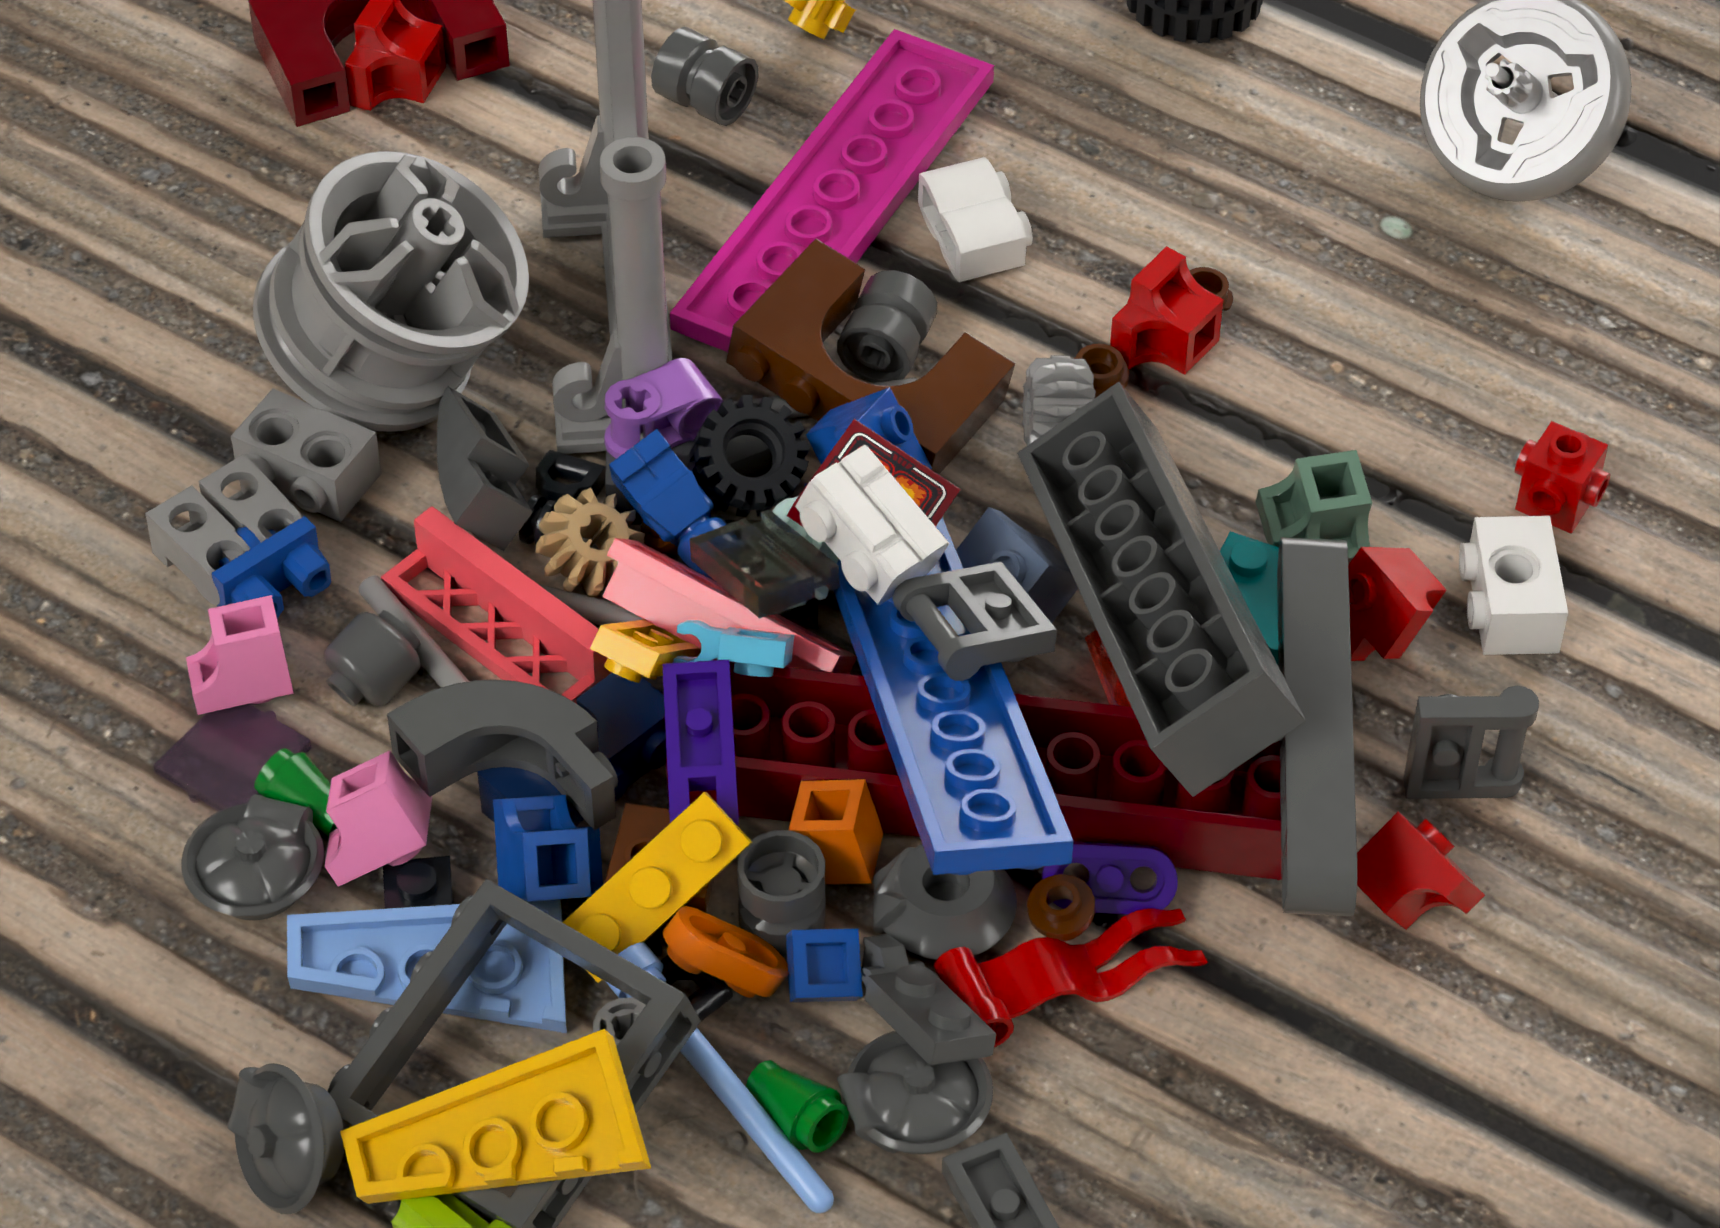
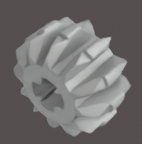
M1051 355L1050 358H1036L1026 371L1022 402V425L1024 426V441L1027 446L1095 398L1096 391L1093 388L1094 375L1085 359H1070V356Z

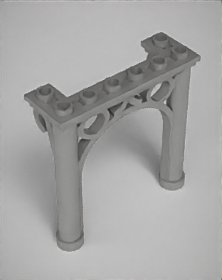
M593 0L600 115L596 116L579 173L574 176L577 172L576 154L570 148L558 149L547 154L541 160L538 168L543 238L602 234L610 341L595 386L592 388L591 366L586 362H577L563 367L555 374L552 381L557 452L564 454L606 451L604 445L605 430L611 423V418L605 410V393L610 386L618 381L631 379L662 367L665 363L672 360L664 275L660 192L666 183V160L662 148L657 143L649 140L642 0ZM625 398L622 399V409L625 408ZM643 433L640 434V441L643 439Z

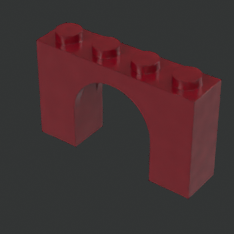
M248 0L254 43L296 127L351 112L345 69L334 48L342 39L355 32L354 23L369 0ZM400 0L407 11L415 17L442 25L445 60L457 81L510 66L506 23L493 0Z

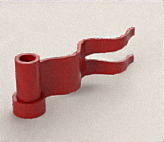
M1148 908L1136 910L1123 916L1098 938L1085 944L1071 945L1059 939L1049 937L1034 938L1018 945L1000 957L977 963L971 949L957 947L943 953L936 960L934 967L939 979L996 1033L994 1048L1004 1043L1013 1033L1014 1024L1012 1018L1028 1013L1047 1000L1060 995L1077 994L1093 1002L1109 1001L1123 995L1148 973L1159 968L1172 965L1195 967L1205 965L1208 961L1202 950L1188 951L1171 946H1154L1140 950L1113 969L1097 973L1096 970L1106 965L1132 938L1143 931L1155 927L1175 926L1186 921L1180 908L1173 910Z

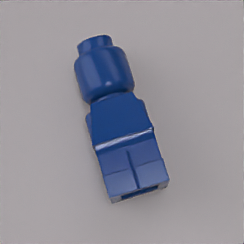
M658 429L651 432L609 464L612 481L642 517L643 522L656 531L663 541L671 542L676 547L678 546V554L689 568L729 589L734 587L749 573L750 567L744 561L746 555L744 545L722 519L718 517L711 518L710 511L713 508V502L697 483L692 470H689L678 458Z

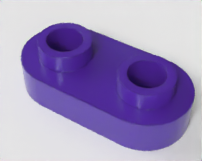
M1073 841L1071 864H1083L1089 871V877L1085 883L1093 892L1096 906L1095 913L1130 914L1136 910L1148 908L1163 910L1173 900L1178 886L1177 872L1170 857L1159 848L1141 844ZM1070 864L1043 866V879L1052 875L1063 874L1065 868ZM1142 866L1151 868L1156 874L1155 883L1145 890L1135 888L1130 882L1132 872ZM1060 899L1053 903L1065 909L1072 903V900Z

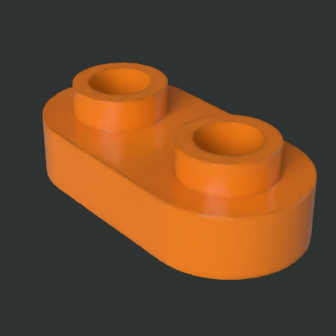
M690 906L681 907L663 930L664 939L668 944L667 953L675 964L692 974H699L703 971L724 980L730 988L742 996L753 998L755 995L770 997L789 974L786 960L764 939Z

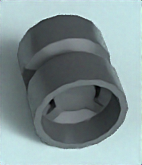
M685 26L676 29L666 39L657 54L651 74L652 88L655 93L681 106H692L699 115L723 126L734 123L744 113L755 93L759 78L758 65L755 59L724 45L719 47L716 40Z
M889 270L880 271L872 275L865 284L854 306V311L837 340V353L842 363L853 374L865 381L877 383L904 379L919 353V345L927 336L937 315V301L933 292L922 281L907 273Z
M774 830L760 834L752 839L753 843L738 856L739 928L764 939L783 957H787L786 934L791 930L825 929V858L820 847L809 837L794 831Z

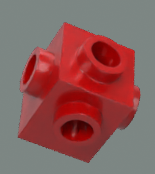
M1551 421L1538 442L1531 439L1526 442L1517 459L1515 473L1522 476L1515 510L1529 516H1550L1552 526L1572 534L1589 506L1596 507L1607 489L1611 474L1604 471L1603 467L1608 444Z

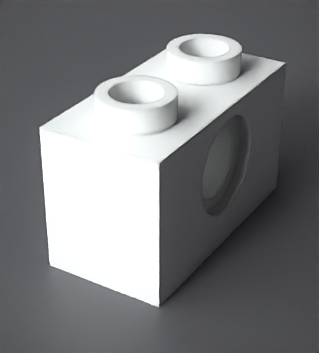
M1550 516L1475 517L1470 543H1461L1459 571L1462 581H1471L1472 591H1469L1467 598V619L1470 629H1479L1483 655L1559 653L1567 621L1568 608Z

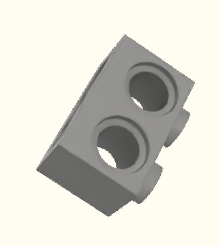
M274 388L231 435L235 459L245 453L287 499L295 502L299 507L308 512H319L339 522L345 518L382 474L376 432L328 411L316 409L310 404Z

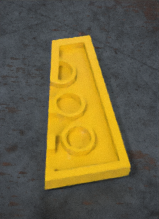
M605 1029L340 1131L356 1196L367 1204L652 1169L614 1037Z

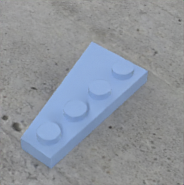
M560 899L528 902L562 922ZM460 904L287 915V977L290 988L394 1005L409 985L412 971L419 959L427 952L433 951L450 929L453 915ZM506 924L443 1013L567 1033L564 957Z

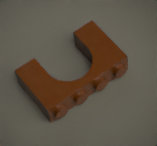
M816 238L733 325L726 363L736 368L744 378L758 382L783 398L794 410L807 414L817 421L830 409L890 387L898 404L908 412L912 420L913 432L932 466L931 470L939 475L1005 400L1016 363L965 332L926 375L916 381L903 385L882 386L866 383L848 375L831 360L824 348L823 342L854 310V306L859 298L865 269Z

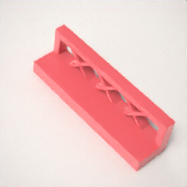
M433 506L414 519L417 549L381 576V580L410 611L502 680L523 682L546 688L541 684V673H570L579 681L561 695L576 704V699L612 673L604 667L607 657L590 649L599 630L596 626L463 528L456 525ZM428 567L444 579V589L416 590L408 582ZM452 606H480L488 612V622L460 623L452 617ZM524 639L533 646V656L505 657L496 650V640Z
M615 538L607 553V556L619 563L602 597L680 639L699 647V649H701V643L696 636L677 633L678 624L687 620H699L715 628L728 629L729 627L795 635L792 661L785 666L790 668L849 674L857 659V656L637 540Z

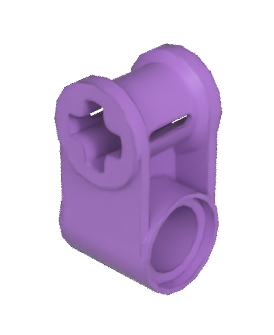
M678 358L671 360L662 367L631 379L618 381L610 386L605 393V410L611 418V423L605 430L604 445L607 452L617 459L640 441L641 433H643V438H645L656 429L670 444L671 448L690 440L693 441L707 416L713 409L717 411L724 400L690 359ZM625 398V408L622 409V399Z

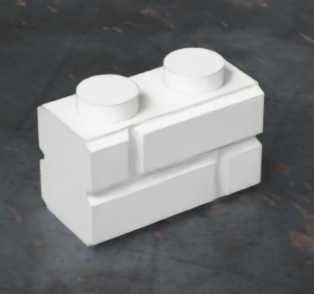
M863 445L844 457L839 463L836 462L814 476L809 481L795 506L800 512L801 523L808 535L818 542H825L840 559L843 574L849 584L858 591H866L877 605L893 597L898 585L905 580L929 573L949 545L946 538L867 445Z

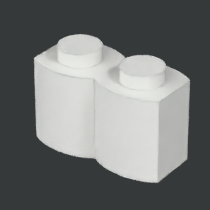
M982 157L919 173L918 204L929 231L939 242L943 257L958 282L1025 265L1026 246L1031 245L1033 240L1032 229L1025 212H1017L1011 203L1009 183L1002 171L996 172L988 159Z

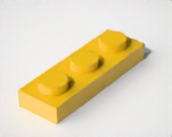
M645 619L600 625L590 647L591 650L607 657L604 664L607 670L637 683H640L643 676L656 680L657 676H662L663 664L673 663L674 658L677 656L698 657L701 652L699 647L680 639Z
M703 792L562 923L618 955L629 946L648 940L681 907L686 905L753 842L707 792ZM587 971L595 979L597 983L603 981L601 978Z

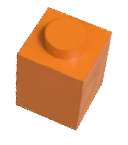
M866 780L801 781L788 831L805 835L820 847L825 858V884H872L884 833Z

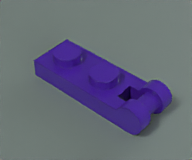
M729 660L663 664L670 823L690 805L691 791L716 790V803L739 827Z

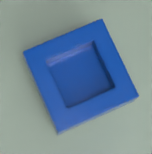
M859 928L791 930L786 934L790 1002L857 1001L863 997Z

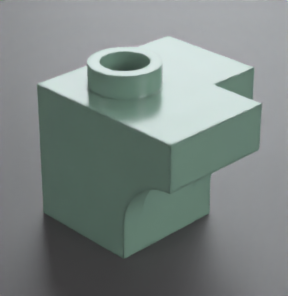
M1357 450L1298 458L1295 460L1292 472L1284 480L1272 486L1258 489L1255 502L1267 544L1279 547L1281 537L1347 540L1348 565L1360 547H1370L1368 517L1372 500Z

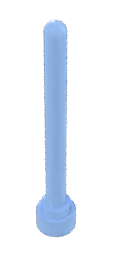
M639 942L633 944L618 954L666 983V978L661 973L663 964L646 943ZM606 982L618 998L631 997L630 995L626 994L625 992L619 990L618 988ZM696 1028L680 1052L806 1206L815 1213L827 1212L834 1202V1196L830 1188L790 1142L699 1029Z

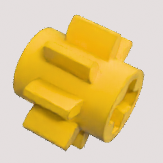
M783 0L794 7L788 21L823 40L830 28L844 33L856 9L848 6L845 0Z

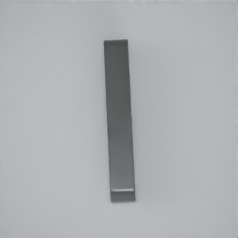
M1281 537L1277 568L1278 667L1306 720L1279 740L1283 913L1354 916L1357 897V839L1347 540Z

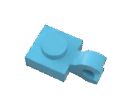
M687 620L677 625V633L691 634L699 639L701 652L695 658L677 656L674 658L673 663L713 661V659L717 658V660L735 662V673L757 677H772L774 667L784 668L792 661L795 635L729 627L728 629L715 628L699 620Z

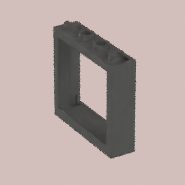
M485 879L473 896L464 899L453 915L450 929L433 951L427 952L419 959L412 971L409 985L393 1007H389L379 1014L371 1027L368 1041L352 1063L343 1066L335 1074L329 1085L328 1093L332 1096L338 1107L343 1129L377 1117L378 1115L371 1112V1110L506 924L646 1005L616 1047L635 1113L639 1111L701 1020L683 992L492 881ZM592 1176L518 1185L511 1197L495 1188L451 1194L464 1202L472 1211L489 1223L498 1219L512 1228H557Z

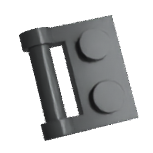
M1002 562L911 578L898 585L894 591L892 598L894 606L904 619L916 622L939 652V665L949 678L955 681L971 678L984 665L999 662H1019L1030 656L1055 652L1057 629ZM949 605L971 634L959 636L937 607Z
M1511 686L1503 690L1500 696H1457L1453 694L1418 696L1403 777L1406 799L1508 798L1516 795L1521 789L1524 769L1520 759L1527 728L1533 725L1538 713L1539 699L1537 695L1529 688ZM1485 730H1499L1494 757L1489 759L1486 765H1478Z

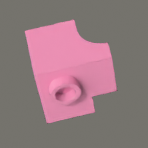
M272 595L208 609L212 629L210 640L201 651L186 657L192 694L198 715L249 703L262 704L276 697L294 694Z
M387 751L345 771L331 780L326 811L337 829L329 835L324 867L338 887L388 863L391 866L401 865L415 857L422 847L426 846L432 796L429 797L417 782L403 771L391 751Z

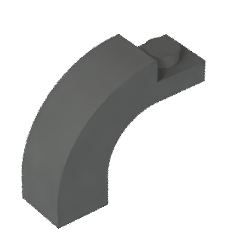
M475 680L435 689L387 713L392 754L429 797L477 771L497 767H512L533 772L548 780L562 795H566V800L593 830L616 818L614 788L618 786V778L609 760L599 752L597 721L575 702L556 692L523 682Z

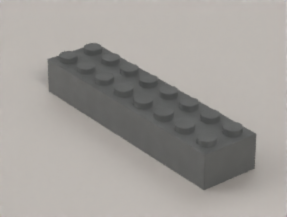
M1117 382L1017 453L1150 749L1192 797L1216 781L1223 779L1232 770L1269 745L1278 742L1287 733L1306 721L1158 429L1120 382Z

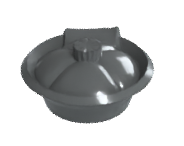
M254 794L246 803L236 804L214 813L193 831L182 853L181 870L188 889L205 906L242 920H263L279 915L290 908L313 886L323 865L324 847L321 836L313 825V811L311 808Z
M922 844L915 848L908 847L900 852L873 877L874 932L879 934L887 933L902 943L906 950L923 957L938 959L946 951L957 947H967L972 950L973 955L979 954L1003 938L1012 925L1016 914L1017 898L1015 888L1004 869L976 871L968 875H933Z
M896 1031L886 1033L871 1041L857 1054L849 1067L848 1073L837 1077L845 1106L854 1121L857 1136L891 1153L901 1151L908 1154H929L951 1148L963 1142L982 1125L990 1111L993 1099L992 1078L982 1058L929 1065Z
M271 1063L260 1068L246 1067L240 1071L234 1105L228 1121V1129L235 1134L236 1150L243 1175L254 1194L268 1208L280 1214H294L302 1210L310 1202L317 1187L332 1179L340 1167L344 1153V1145L340 1133L344 1129L340 1112L332 1096L323 1087L303 1082L294 1071L284 1065Z

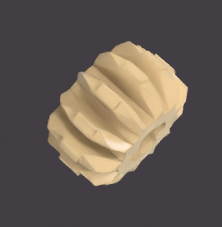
M591 487L583 490L577 500L569 494L560 497L554 505V511L546 512L539 523V530L544 535L537 541L535 553L551 558L544 567V576H555L561 573L566 577L563 582L565 591L572 592L578 583H581L587 596L597 597L603 588L607 587L619 563L607 556L614 539L637 540L644 544L645 533L629 528L636 519V510L625 511L620 514L614 509L617 505L616 493L608 495L603 503H599ZM582 537L588 538L589 540L587 542H584ZM596 544L598 549H593L591 546Z

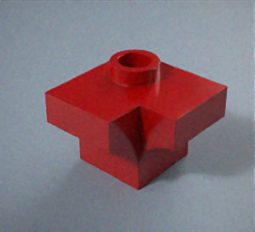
M369 0L354 23L356 38L354 50L345 62L350 106L371 111L377 104L395 98L424 103L446 69L442 25L415 17L407 11L400 0Z
M1166 246L1131 280V292L1128 302L1112 318L1110 346L1116 348L1122 354L1128 369L1141 363L1156 362L1165 364L1185 375L1219 342L1224 299L1204 289L1191 275L1187 266L1186 256Z
M1360 547L1349 563L1351 661H1365L1374 650L1383 659H1400L1447 591L1410 548Z
M1398 811L1357 852V886L1384 914L1405 930L1431 908L1452 906L1467 914L1485 896L1473 881L1447 856L1455 846L1426 818L1416 827Z

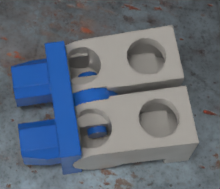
M245 453L199 481L200 493L191 485L145 513L152 553L167 567L174 564L193 582L200 594L211 604L217 605V607L272 595L278 619L284 610L282 595L279 592L293 585L304 597L309 596L312 598L328 588L332 582L330 565L319 550L316 526L306 516H301L293 504ZM240 480L241 491L229 498L224 496L222 493L224 488L229 483ZM189 511L190 522L177 530L171 526L175 516Z

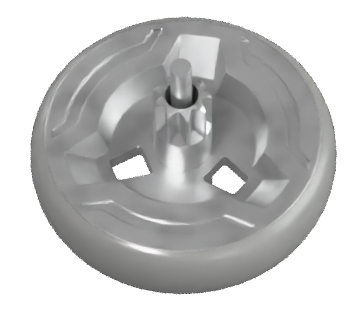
M1484 0L1467 10L1445 31L1426 64L1420 89V114L1428 145L1442 167L1463 186L1484 196L1502 201L1525 202L1545 199L1560 194L1590 176L1606 160L1617 144L1625 127L1631 103L1632 83L1628 58L1622 43L1608 22L1597 11L1580 0ZM1501 55L1510 61L1508 62L1506 59H1502L1499 65L1493 63ZM1572 75L1573 90L1560 96L1552 91L1551 79L1553 77ZM1507 119L1524 124L1513 145L1501 142L1504 124Z

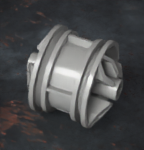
M379 151L361 154L341 162L324 176L308 203L305 220L294 239L271 259L257 282L253 299V320L256 334L265 356L273 369L298 396L314 408L328 411L374 431L393 432L415 429L438 419L440 398L444 395L445 389L449 386L462 393L469 380L471 369L479 356L489 344L503 336L517 319L525 304L528 293L529 272L527 259L521 240L505 213L487 193L462 174L434 160L409 153Z

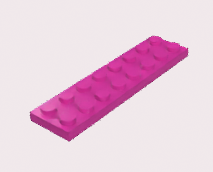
M894 29L671 310L670 330L728 352L733 325L816 238L857 263L917 184L919 173L927 171L994 82V65Z

